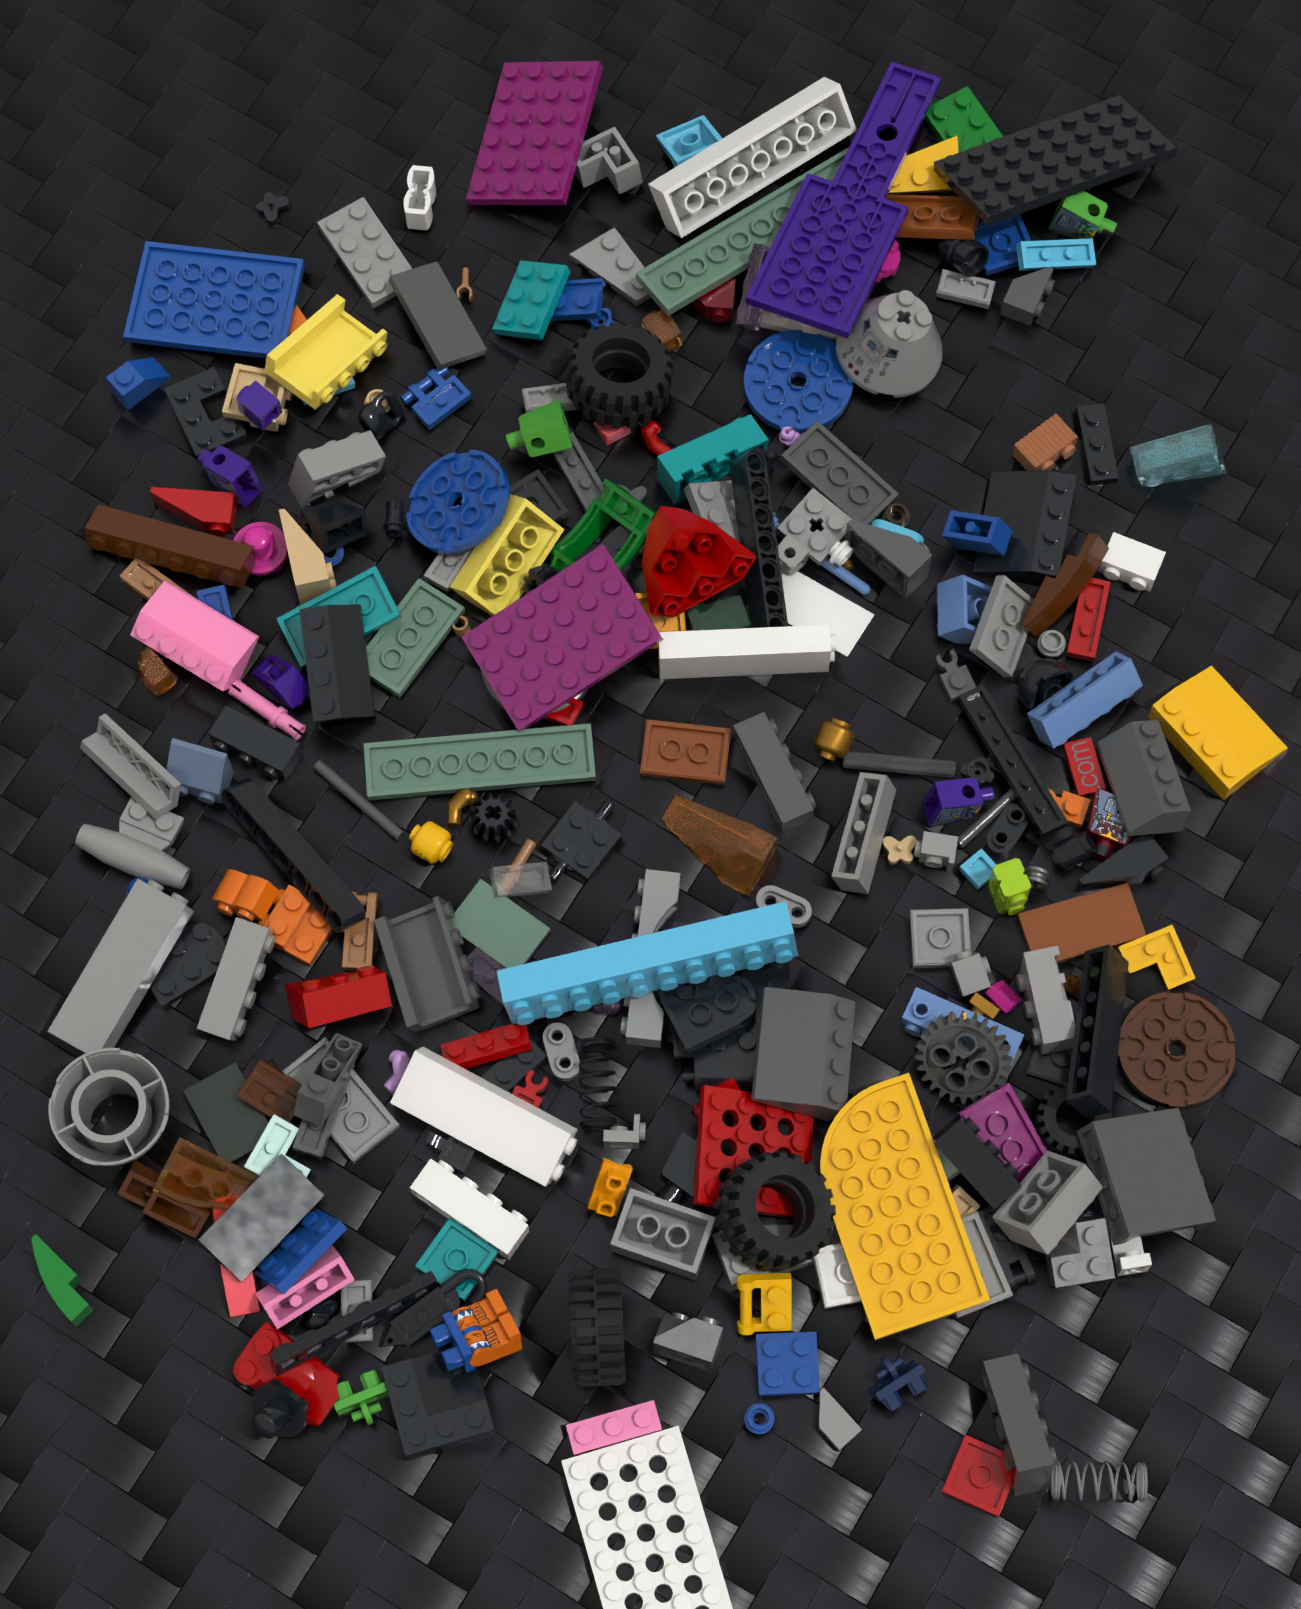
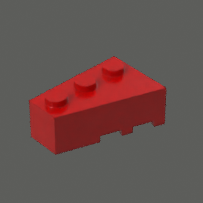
M373 965L360 967L354 972L337 973L327 977L285 984L291 1018L307 1028L392 1006L386 973L375 968Z

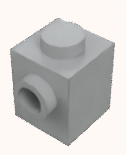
M971 949L954 954L955 959L949 961L960 995L966 996L991 987L987 974L991 973V969L986 956L981 957L978 952L972 953Z

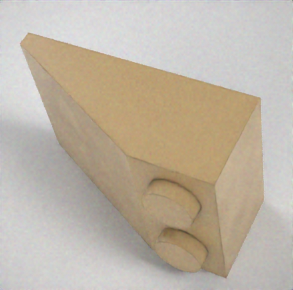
M280 509L279 513L300 605L336 587L331 562L325 563L323 552L285 509Z

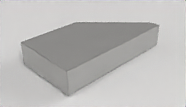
M823 1387L820 1390L818 1429L840 1451L862 1429Z

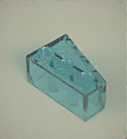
M1212 424L1130 447L1136 475L1142 487H1153L1163 483L1227 474L1221 446Z

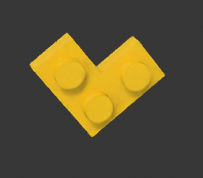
M1173 925L1118 947L1120 954L1129 962V974L1156 964L1167 990L1195 979Z

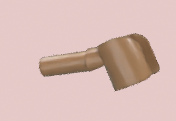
M468 268L462 269V283L456 291L459 301L460 295L463 292L469 293V302L473 300L472 289L469 287Z
M459 616L464 626L457 628L452 624L455 635L462 638L471 629L467 618Z

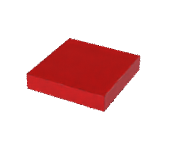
M965 1434L941 1492L999 1517L1014 1481L1016 1468L1007 1471L1004 1462V1451Z

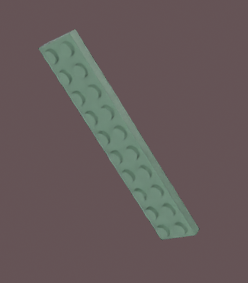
M849 147L636 273V280L664 313L669 316L765 259L807 173L833 181Z

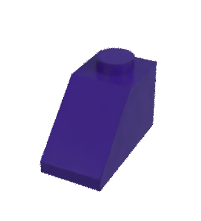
M273 655L267 657L251 672L252 676L278 701L291 709L303 704L307 699V695L310 694L309 684L293 665Z

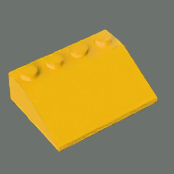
M1213 666L1208 667L1172 689L1152 705L1148 715L1150 720H1159L1164 736L1223 800L1288 749Z

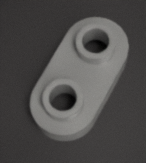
M773 885L765 886L758 891L756 896L757 908L767 906L765 904L767 899H773L776 904L786 901L792 927L800 928L810 921L812 908L806 899ZM794 910H799L802 916L795 918L791 913Z
M552 1023L543 1032V1043L552 1074L560 1081L573 1080L579 1074L580 1068L578 1064L580 1061L571 1030L563 1023ZM555 1033H561L563 1038L555 1041L552 1039V1036ZM563 1060H568L571 1065L568 1068H562L560 1063Z

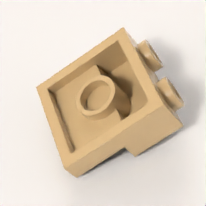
M235 363L222 409L223 417L248 421L251 427L258 428L239 411L236 400L241 389L245 386H250L256 380L280 400L282 413L265 429L278 432L279 425H285L288 411L284 409L286 400H292L293 393L264 372L265 369Z

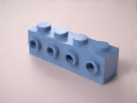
M1116 651L1028 712L1027 715L1038 739L1048 746L1055 748L1064 744L1068 738L1078 731L1087 728L1092 721L1101 715L1110 712L1112 707L1119 702L1131 697L1143 684L1132 659Z
M916 987L902 1016L900 1026L905 1027L904 1030L908 1034L920 1037L924 1030H928L927 1027L931 1021L937 1024V1019L940 1015L947 1020L950 1012L953 1011L956 1017L959 1018L962 1011H965L967 1018L971 1019L974 1012ZM977 1014L978 1022H982L986 1018ZM989 1019L987 1027L991 1028L998 1025L999 1027L995 1034L997 1036L1006 1035L1002 1045L1011 1046L1009 1053L1006 1054L1012 1057L1010 1065H1007L1011 1067L1024 1034ZM963 1036L966 1042L975 1043L971 1037ZM982 1046L978 1048L977 1051L986 1048ZM981 1061L983 1063H986L985 1066L987 1068L990 1067L987 1062Z

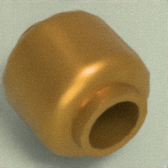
M830 717L829 721L821 722L813 741L815 748L820 750L819 756L833 762L836 757L845 758L855 738L854 732L850 730L852 725Z

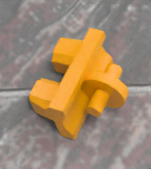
M603 1158L587 1204L588 1209L595 1210L601 1215L616 1216L633 1170L632 1165L618 1164Z

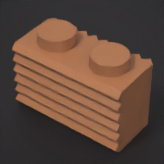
M1054 414L1032 432H1029L1024 438L1020 439L1019 442H1016L1012 455L1027 471H1051L1055 466V461L1061 457L1067 459L1075 452L1078 436L1057 414Z

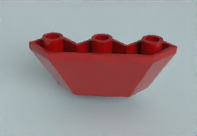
M660 506L648 527L642 558L650 613L658 616L675 617L743 580L756 559L755 554L713 522L684 509Z

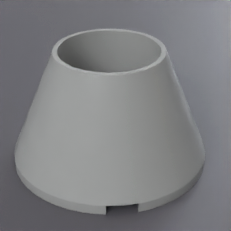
M120 1048L97 1049L76 1058L58 1076L51 1099L49 1098L48 1114L50 1125L58 1142L69 1154L78 1160L96 1166L122 1165L145 1154L160 1138L169 1117V1093L160 1072L143 1056L120 1050ZM118 1094L130 1095L138 1099L139 1108L137 1116L126 1130L107 1136L91 1131L90 1121L93 1111L104 1099Z

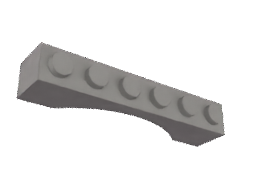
M646 869L645 879L639 878L638 895L643 896L642 906H636L634 923H639L638 934H632V938L658 932L666 919L677 910L681 873ZM653 991L644 997L635 998L631 996L624 998V1006L629 1007L628 1017H622L620 1034L626 1035V1044L661 1048L664 1011L656 1001Z

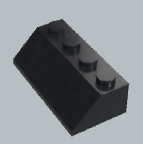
M324 605L299 609L313 722L327 724L375 717L361 605Z

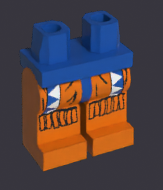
M497 1289L486 1293V1298L477 1303L458 1308L452 1313L449 1311L442 1314L443 1323L430 1329L431 1339L436 1348L451 1343L453 1346L441 1352L442 1360L448 1371L463 1366L467 1373L474 1370V1366L487 1364L523 1349L520 1331Z

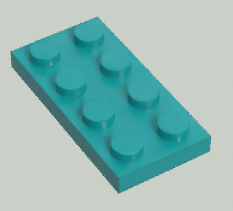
M376 566L276 618L302 669L307 667L299 609L324 605L360 604L365 636L402 617Z

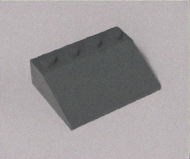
M763 987L761 991L751 1100L825 1121L834 1119L847 1103L855 1001L826 993Z

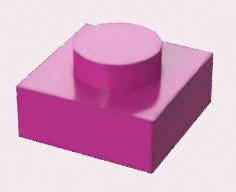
M1004 980L993 984L985 992L990 997L991 1003L1005 1013L1016 1009L1023 1001Z

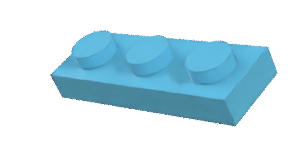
M1093 238L1021 241L1016 244L1019 271L1041 270L1047 267L1052 269L1091 268L1096 265Z

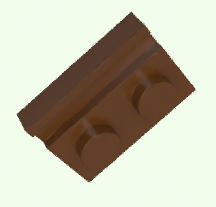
M260 1058L236 1096L266 1115L272 1117L274 1114L290 1123L295 1114L297 1092L302 1084Z

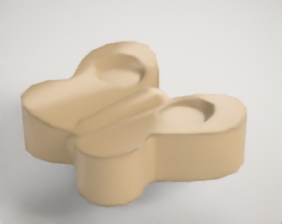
M886 836L883 839L882 845L889 854L887 858L889 864H896L899 860L905 864L912 862L913 855L911 852L916 844L914 836H907L902 841H897L891 836Z

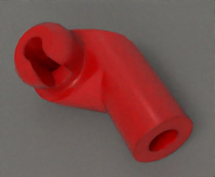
M649 421L646 426H643L641 432L647 448L658 456L672 450L658 439L657 434L661 430L660 426L654 421Z

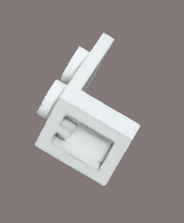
M1109 1233L1117 1276L1142 1273L1149 1270L1152 1265L1150 1253L1144 1254L1141 1237L1133 1238L1124 1244L1113 1245Z

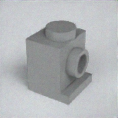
M924 831L922 841L916 840L914 857H918V862H923L928 867L940 868L941 866H947L946 872L952 873L958 836Z

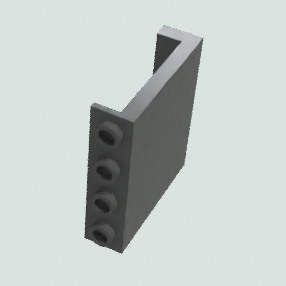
M1179 1108L1092 1121L1077 1131L1088 1168L1103 1186L1097 1196L1113 1245L1124 1244L1137 1237L1195 1227L1196 1230H1200L1216 1221L1213 1207L1209 1201L1204 1180L1200 1174L1195 1153L1191 1147Z

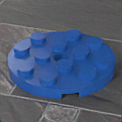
M802 330L780 332L761 342L749 356L743 382L746 400L755 415L772 428L781 431L782 428L790 426L792 430L800 434L806 432L816 421L820 422L824 427L836 421L847 408L853 389V381L847 376L838 361L835 349L836 343L821 334L802 333ZM802 377L806 383L804 387L791 385V379Z
M470 450L467 453L461 454L452 452L432 463L417 479L409 495L411 504L409 512L406 513V518L412 535L424 547L440 554L459 553L478 546L502 522L507 509L510 485L506 472L494 458L478 450ZM462 497V505L453 506L455 500Z

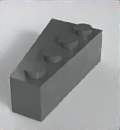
M1018 1353L983 1361L981 1375L991 1413L998 1412V1416L995 1417L996 1432L999 1441L1005 1440L1006 1442L1004 1444L1006 1469L1011 1471L1012 1468H1016L1014 1484L1011 1486L1014 1497L1049 1489L1053 1467L1057 1464V1457L1054 1447L1048 1446L1046 1440L1048 1429L1045 1419H1039L1037 1413L1039 1401L1035 1390L1030 1391L1028 1385L1030 1374L1027 1364L1021 1363Z

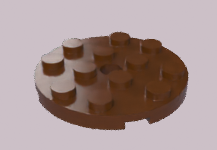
M1162 992L1138 1003L1125 1018L1121 1026L1118 1062L1127 1082L1145 1099L1170 1108L1192 1107L1204 1103L1215 1096L1229 1079L1236 1060L1235 1038L1227 1019L1207 1000L1187 992L1184 994ZM1175 1042L1181 1044L1184 1048L1183 1056H1171L1168 1049L1169 1044Z

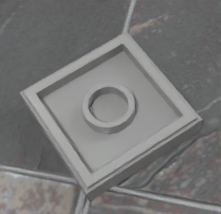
M968 908L910 910L913 968L950 967L949 961L955 959L954 954L971 949Z

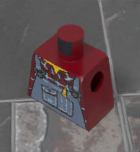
M1097 788L1092 800L1086 832L1089 833L1096 846V852L1092 854V857L1104 862L1109 858L1112 850L1118 852L1128 845L1134 836H1127L1113 793Z

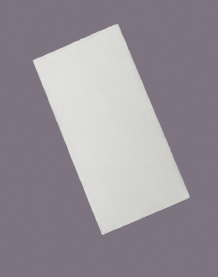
M781 569L788 623L792 626L830 625V635L835 634L836 651L848 657L874 614L800 572L788 575Z

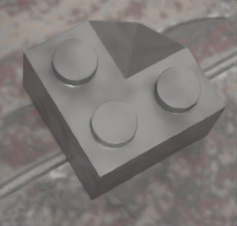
M1101 1215L1078 1218L1076 1223L1061 1238L1057 1246L1048 1255L1045 1254L1049 1281L1055 1288L1115 1278L1106 1219Z
M672 1312V1315L664 1314L653 1342V1353L711 1372L722 1339L723 1327L718 1326L719 1322L705 1316H702L701 1320L696 1318L690 1319L688 1316L677 1312Z

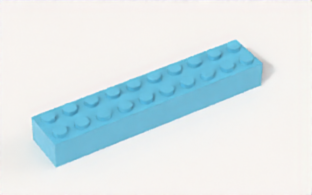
M785 901L498 970L497 975L503 1004L512 1025H527L535 1019L543 1017L556 1018L564 1012L572 1010L585 1011L593 1005L601 1003L607 1005L614 1004L626 997H644L649 992L658 989L663 991L673 990L680 983L690 982L691 984H698L714 975L727 977L733 975L735 971L743 969L756 970L762 968L764 964L772 962L786 963L792 960L793 957H797L798 951Z

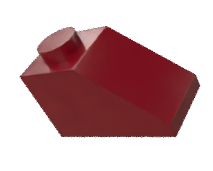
M729 279L694 300L691 304L705 319H711L718 323L733 321L736 279Z

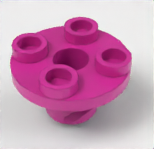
M255 522L248 524L236 534L233 540L254 547L256 565L251 572L252 575L261 576L278 572L283 567V563L288 555L284 533L271 523Z

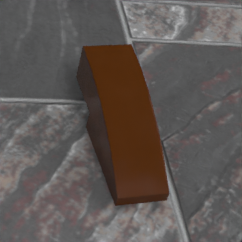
M135 1160L118 1191V1195L143 1206L142 1213L194 1238H197L210 1214L203 1205L186 1191Z

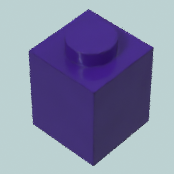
M256 380L250 386L242 388L236 398L239 411L262 431L282 413L280 400Z

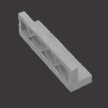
M106 713L101 715L98 719L97 732L82 740L80 749L155 819L177 807L181 783Z

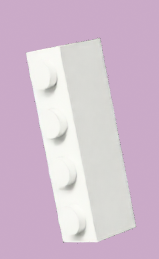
M430 1159L410 1186L411 1193L449 1219L451 1217L499 1250V1254L504 1258L510 1260L529 1233V1226L526 1224L527 1219L516 1210H512L511 1213L501 1207L503 1202L490 1193L487 1196L483 1195L477 1190L479 1186L469 1178L464 1176L461 1180L453 1174L454 1169L446 1162L440 1160L437 1163Z

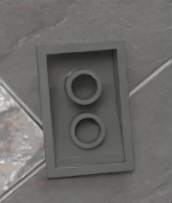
M850 520L847 523L845 540L850 542V547L854 549L853 554L904 599L928 578L932 555L924 543L917 542L910 536L858 521Z

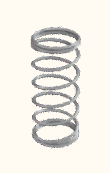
M1058 1460L1057 1464L1053 1467L1051 1478V1496L1053 1500L1060 1498L1061 1486L1063 1500L1066 1499L1068 1476L1073 1463L1077 1475L1080 1501L1083 1500L1084 1480L1088 1464L1091 1465L1097 1501H1099L1101 1477L1105 1464H1107L1109 1469L1114 1502L1116 1501L1117 1481L1121 1465H1124L1127 1475L1129 1501L1132 1502L1135 1473L1137 1498L1139 1502L1146 1501L1148 1479L1147 1468L1144 1462H1138L1135 1465L1130 1481L1127 1465L1123 1461L1117 1467L1115 1480L1110 1464L1105 1461L1100 1468L1098 1483L1094 1465L1090 1461L1084 1466L1081 1480L1077 1464L1073 1460L1067 1467L1065 1482Z

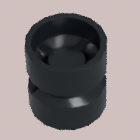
M941 239L938 246L939 256L967 277L980 273L988 262L989 250L976 239Z

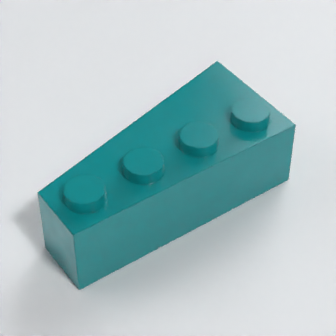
M751 414L743 418H737L728 425L657 456V480L674 505H677L687 499L684 488L689 483L715 482L730 474V463L734 458L756 447H761L768 452L769 439Z

